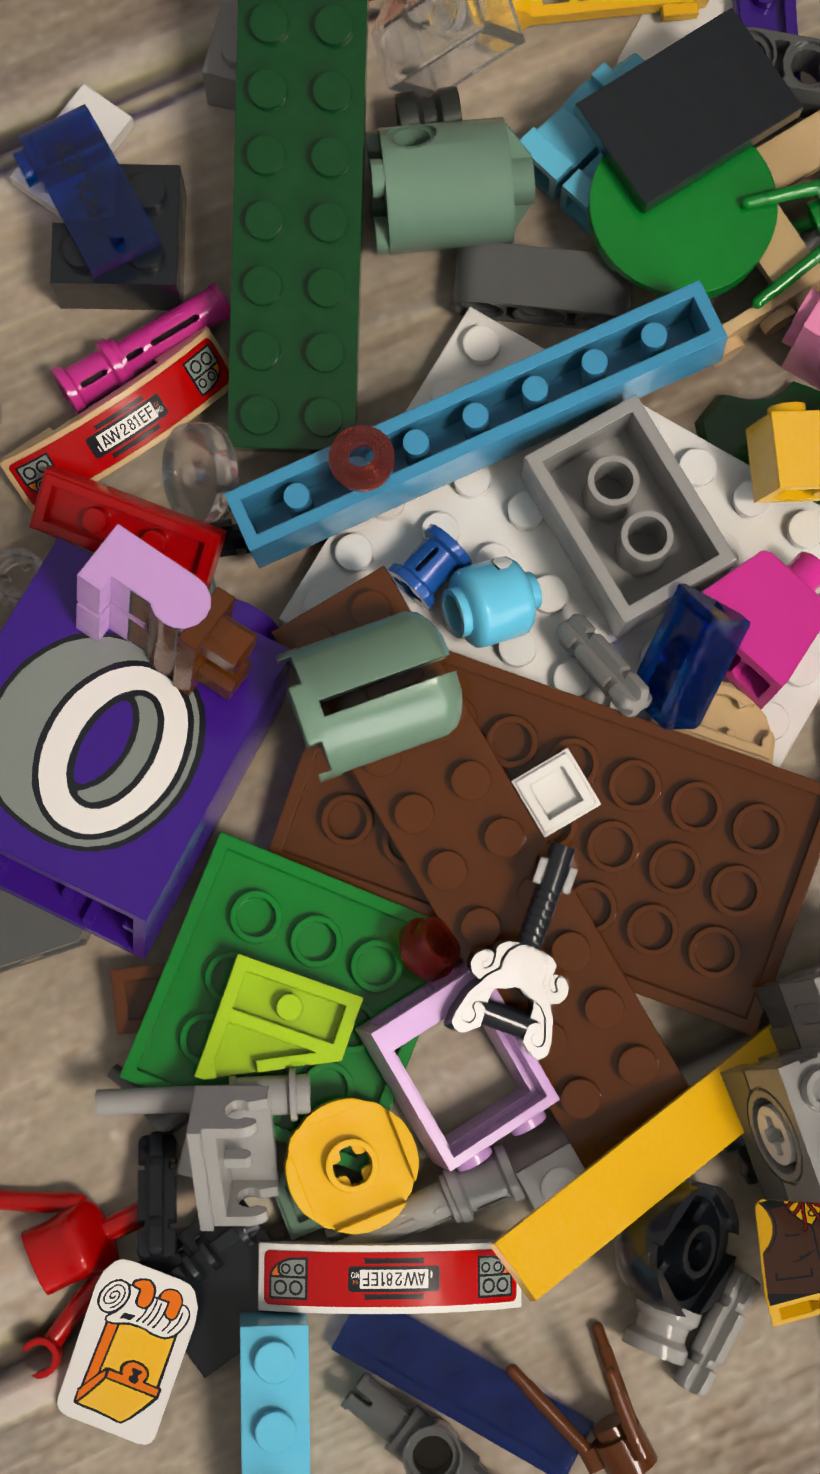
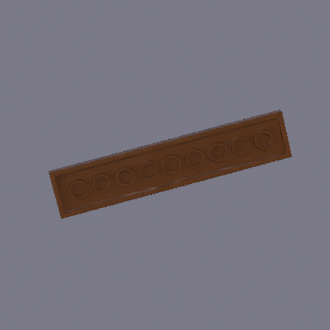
M382 566L271 633L278 643L290 649L300 648L399 612L411 611L387 568ZM438 661L320 705L324 716H328L447 674L448 672L442 662ZM463 700L459 724L449 735L352 769L466 964L470 952L478 948L492 951V946L495 942L500 940L516 941L531 897L533 896L534 888L536 887V883L529 881L537 855L546 857L549 845ZM572 886L569 895L560 894L553 918L547 929V935L541 946V950L555 961L556 971L554 973L566 979L569 990L567 998L560 1004H550L553 1018L551 1046L548 1055L538 1060L560 1099L549 1108L586 1169L690 1086ZM514 987L497 989L506 1005L526 1012L528 1000Z

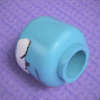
M501 556L456 570L449 582V588L445 589L442 593L443 613L450 631L457 638L464 637L466 642L476 648L491 646L528 634L535 622L536 609L542 605V592L535 575L530 571L525 572L518 562L507 556Z

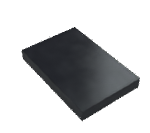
M731 7L576 103L574 115L645 214L798 118L803 106Z

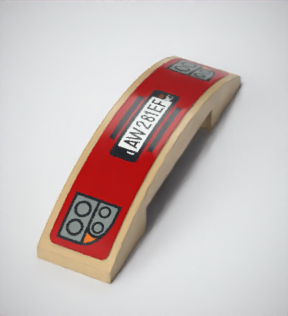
M209 327L201 328L155 358L154 360L157 364L57 429L47 428L0 459V467L32 514L45 468L54 465L91 480L99 481L170 436L229 390V360Z

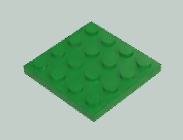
M220 832L119 1077L143 1087L229 1084V1076L203 1080L195 1077L194 1073L237 954H241L363 997L342 1061L296 1066L297 1074H310L311 1110L333 1099L353 1097L376 1102L390 1111L395 1097L355 1029L443 974L454 944L442 923L438 920ZM419 1035L394 1050L405 1070ZM289 1068L237 1074L236 1076L289 1075ZM306 1114L298 1115V1121L291 1122L290 1115L273 1116L275 1139L287 1144L288 1137L297 1128ZM350 1146L339 1151L341 1161L337 1163L338 1165L361 1173V1168L369 1164L366 1152L355 1154Z

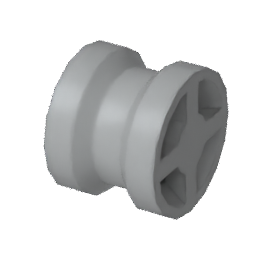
M637 1298L635 1303L639 1313L636 1321L625 1328L621 1340L648 1354L684 1366L688 1355L684 1345L689 1331L698 1328L702 1315L682 1308L686 1317L676 1316L657 1310Z

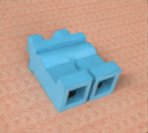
M633 53L613 69L603 62L591 74V79L582 84L538 129L533 127L520 139L532 155L535 186L553 203L560 197L559 208L591 238L587 211L588 197L593 176L603 155L574 115L575 104L643 63L645 60L637 53Z

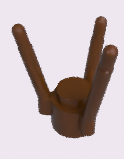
M592 1323L591 1331L598 1348L597 1351L604 1368V1378L616 1412L603 1417L592 1427L591 1431L595 1437L592 1443L585 1439L516 1364L511 1363L506 1367L507 1375L579 1453L589 1474L596 1473L602 1469L605 1470L606 1474H645L657 1462L658 1456L634 1412L602 1323Z

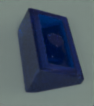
M678 584L636 672L647 684L649 693L652 695L651 704L644 710L664 730L695 729L701 724L750 627V621L741 613L687 584Z

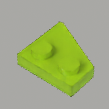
M237 954L194 1076L207 1080L237 1074L258 1073L289 1067L342 1061L363 997Z

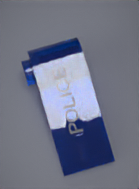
M85 104L17 137L22 149L12 153L26 184L30 188L40 183L44 192L49 194L93 278L162 245L159 235ZM117 241H123L119 246L114 245Z

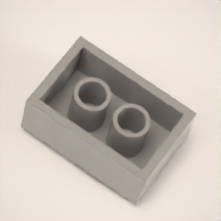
M637 394L524 457L520 475L521 481L616 639L685 601L689 594L695 595L726 576L737 561L735 554Z

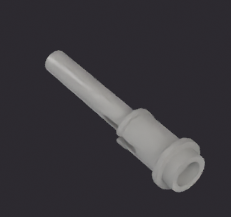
M296 1067L289 1068V1075L242 1077L230 1075L229 1084L96 1089L95 1092L96 1116L189 1113L191 1111L195 1086H269L273 1116L290 1115L291 1122L298 1121V1115L311 1114L310 1074H297Z

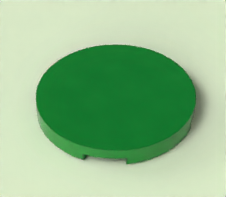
M751 146L644 214L603 156L593 176L588 197L589 229L599 255L613 273L617 271L633 285L656 294L655 298L663 297L698 280L701 281L708 297L711 298L727 292L742 282L766 252L775 231L778 203L746 209L742 207L741 200L748 195L776 189L767 163L754 146Z

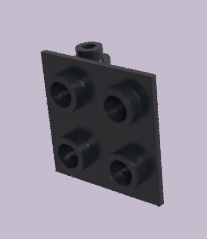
M244 1199L240 1201L239 1204L241 1206L249 1207ZM198 1218L177 1233V1253L173 1259L164 1261V1263H152L151 1261L144 1260L138 1262L181 1279L190 1284L194 1289L198 1310L195 1326L186 1352L204 1378L240 1353L239 1312L262 1311L258 1310V1241L273 1240L261 1224L256 1226H215L214 1231H200Z

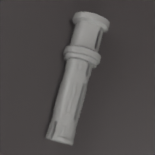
M503 1143L493 1147V1154L485 1161L469 1170L459 1172L454 1169L450 1172L443 1168V1172L437 1174L438 1182L410 1193L406 1199L407 1203L400 1214L379 1229L362 1234H347L329 1228H324L328 1241H331V1243H397L455 1218L457 1223L464 1222L467 1224L472 1222L476 1212L508 1198H512L516 1202L526 1198Z

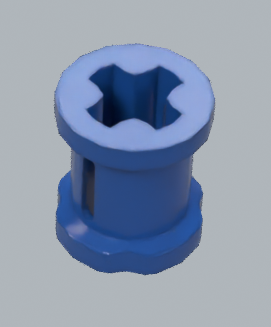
M430 524L424 531L426 539L402 564L393 563L387 569L398 587L415 603L427 610L435 604L433 595L451 578L454 572L460 568L472 565L470 556L459 543L435 524Z

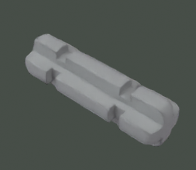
M573 614L566 622L560 623L556 630L560 645L571 657L578 659L577 664L605 696L613 698L612 704L623 716L635 717L641 710L648 708L652 701V695L649 693L647 684L637 673L629 671L631 667L601 634L594 632L596 628L584 615Z
M733 1269L723 1294L705 1312L689 1344V1347L693 1349L690 1356L686 1358L684 1366L678 1365L674 1373V1381L680 1387L697 1396L704 1397L708 1394L717 1376L713 1372L716 1364L723 1365L746 1319L742 1315L745 1307L752 1308L761 1290V1284L755 1278L738 1269Z

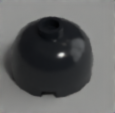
M686 1179L614 1237L615 1263L622 1281L640 1301L657 1310L681 1317H686L682 1308L698 1315L708 1311L723 1294L736 1261V1256L726 1253L728 1232L739 1235V1219L733 1200L721 1187Z

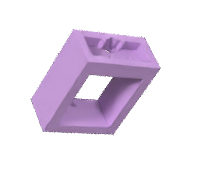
M461 961L355 1029L432 1163L450 1172L455 1168L459 1172H463L479 1165L492 1154L490 1145L510 1132L513 1136H517L532 1130L545 1120L546 1114L544 1110L560 1100L538 1060L522 1050L515 1036L483 1025L518 1088L444 1136L394 1050L446 1017L449 1007L462 988L475 978L468 972L467 964L464 961ZM494 989L489 999L505 1004L498 990Z

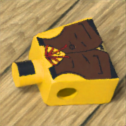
M759 1200L755 1203V1214L765 1298L773 1327L820 1315V1203Z

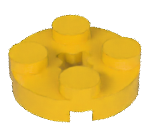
M353 1097L327 1101L312 1109L311 1114H306L297 1128L288 1137L284 1160L286 1184L291 1197L300 1210L324 1228L347 1234L371 1232L385 1226L396 1218L407 1203L406 1199L412 1192L419 1169L417 1147L411 1132L404 1122L376 1102ZM348 1146L351 1147L355 1154L366 1152L369 1158V1164L361 1168L363 1179L354 1184H351L346 1175L335 1177L333 1172V1165L341 1161L339 1151Z

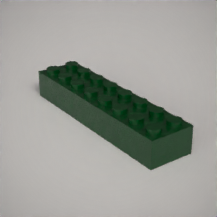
M238 0L227 447L232 451L315 453L357 434L369 0Z

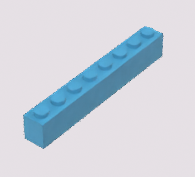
M698 280L224 493L248 549L260 569L583 424L636 394L638 398L643 397L722 361L728 336L701 281Z

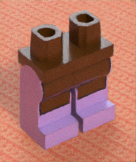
M116 525L77 574L78 603L76 609V628L97 642L100 641L108 629L112 630L146 652L150 664L158 672L173 676L172 685L186 695L190 696L199 682H201L226 700H229L251 671L253 661L248 659L256 645L258 635L232 618L235 597L220 587H217L212 595H210L207 586L198 577L121 525Z

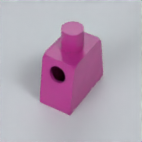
M760 551L697 595V597L741 621V626L719 671L761 710L789 681L820 631V596L815 592L820 587V560L808 552L798 553L786 566L772 552Z

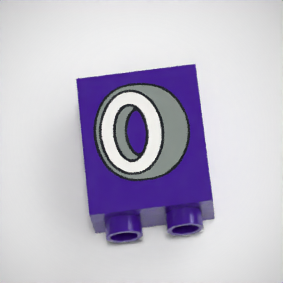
M58 537L0 632V889L145 960L285 702L291 662L289 660L277 665L275 655L291 649L275 640L271 632L279 627L268 615L244 601L235 599L232 618L258 635L256 645L248 659L253 661L251 671L229 700H226L201 682L188 696L172 685L173 676L158 672L150 664L146 652L112 630L108 629L100 641L97 642L76 628V609L78 603L77 574L93 554Z

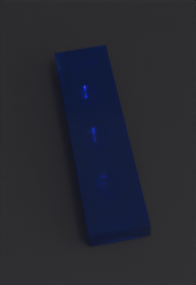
M349 1314L331 1346V1349L546 1474H568L579 1454L525 1396L516 1383L507 1375L506 1369L410 1314ZM542 1391L587 1439L595 1424L594 1420Z

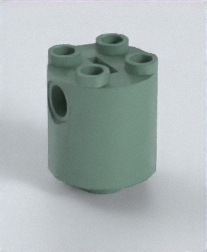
M504 117L382 127L375 131L365 132L368 168L370 169L372 186L370 188L371 213L375 229L377 255L439 251L488 243L512 244L514 242L516 227L530 206L535 203V175L531 153L507 125Z

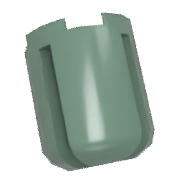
M402 611L315 643L275 655L277 665L290 660L297 685L288 687L290 692L287 695L305 746L308 749L320 745L329 771L317 775L320 783L341 776L344 772L445 737L458 726L463 708V695L456 671L328 716H324L320 704L431 665L450 655L442 634L430 620L418 612Z

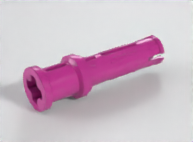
M212 283L204 291L187 299L171 310L162 313L154 320L116 342L112 338L99 340L95 344V351L65 369L59 365L50 369L51 375L65 400L77 416L86 410L89 405L134 379L135 374L154 364L155 358L201 328L207 326L211 330L223 321L230 320L231 306L220 288L215 283ZM193 316V321L151 345L153 339ZM138 349V353L136 355L132 356L129 359H126V355ZM102 370L103 373L83 386L80 385L81 382Z

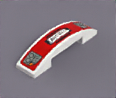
M455 1239V1242L412 1243L258 1241V1310L324 1314H418L497 1310L521 1307V1288L489 1246L496 1239Z

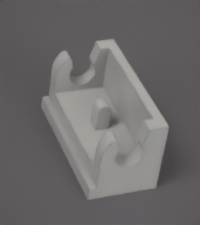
M195 1086L186 1137L200 1231H214L215 1226H256L268 1221L267 1207L259 1205L244 1207L239 1203L248 1197L263 1199L279 1196L281 1182L270 1087Z

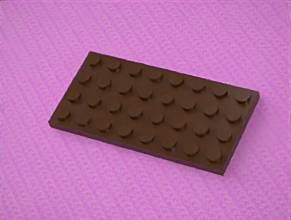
M449 651L450 655L446 656L441 662L448 673L456 671L462 688L463 700L511 781L568 747L599 798L600 806L544 838L549 846L552 841L576 850L570 866L578 870L573 888L634 992L754 1036L764 1012L755 987L776 979L820 858V782L636 716H623L619 710ZM320 745L308 749L305 746L268 851L440 921L353 771L344 772L341 776L320 783L317 775L329 771Z

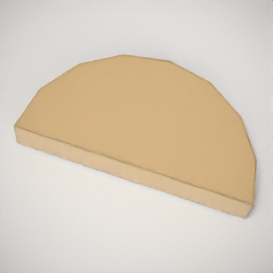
M713 681L695 717H690L661 701L650 722L768 764L772 765L775 737L770 730L766 715L732 683Z

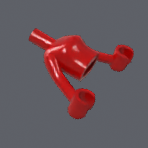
M0 1189V1210L35 1213L61 1211L51 1219L21 1232L26 1253L44 1292L47 1295H51L75 1282L89 1279L73 1295L47 1333L34 1337L22 1348L21 1351L25 1352L33 1346L44 1345L52 1353L51 1365L40 1369L32 1377L37 1379L46 1378L59 1368L64 1356L62 1345L87 1313L99 1278L107 1267L116 1260H119L116 1240L144 1228V1225H138L137 1202L105 1216L98 1204L88 1199L81 1192Z

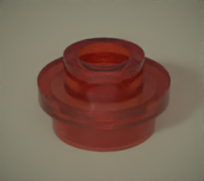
M358 425L342 431L334 439L329 450V465L333 476L343 487L356 492H367L377 489L389 479L395 466V453L391 441L382 431L371 426ZM359 447L370 449L374 453L372 461L362 467L353 465L349 461V457L355 449Z
M433 916L426 919L415 918L406 923L400 930V955L404 964L411 972L432 982L439 981L451 973L454 963L460 957V944L442 919Z

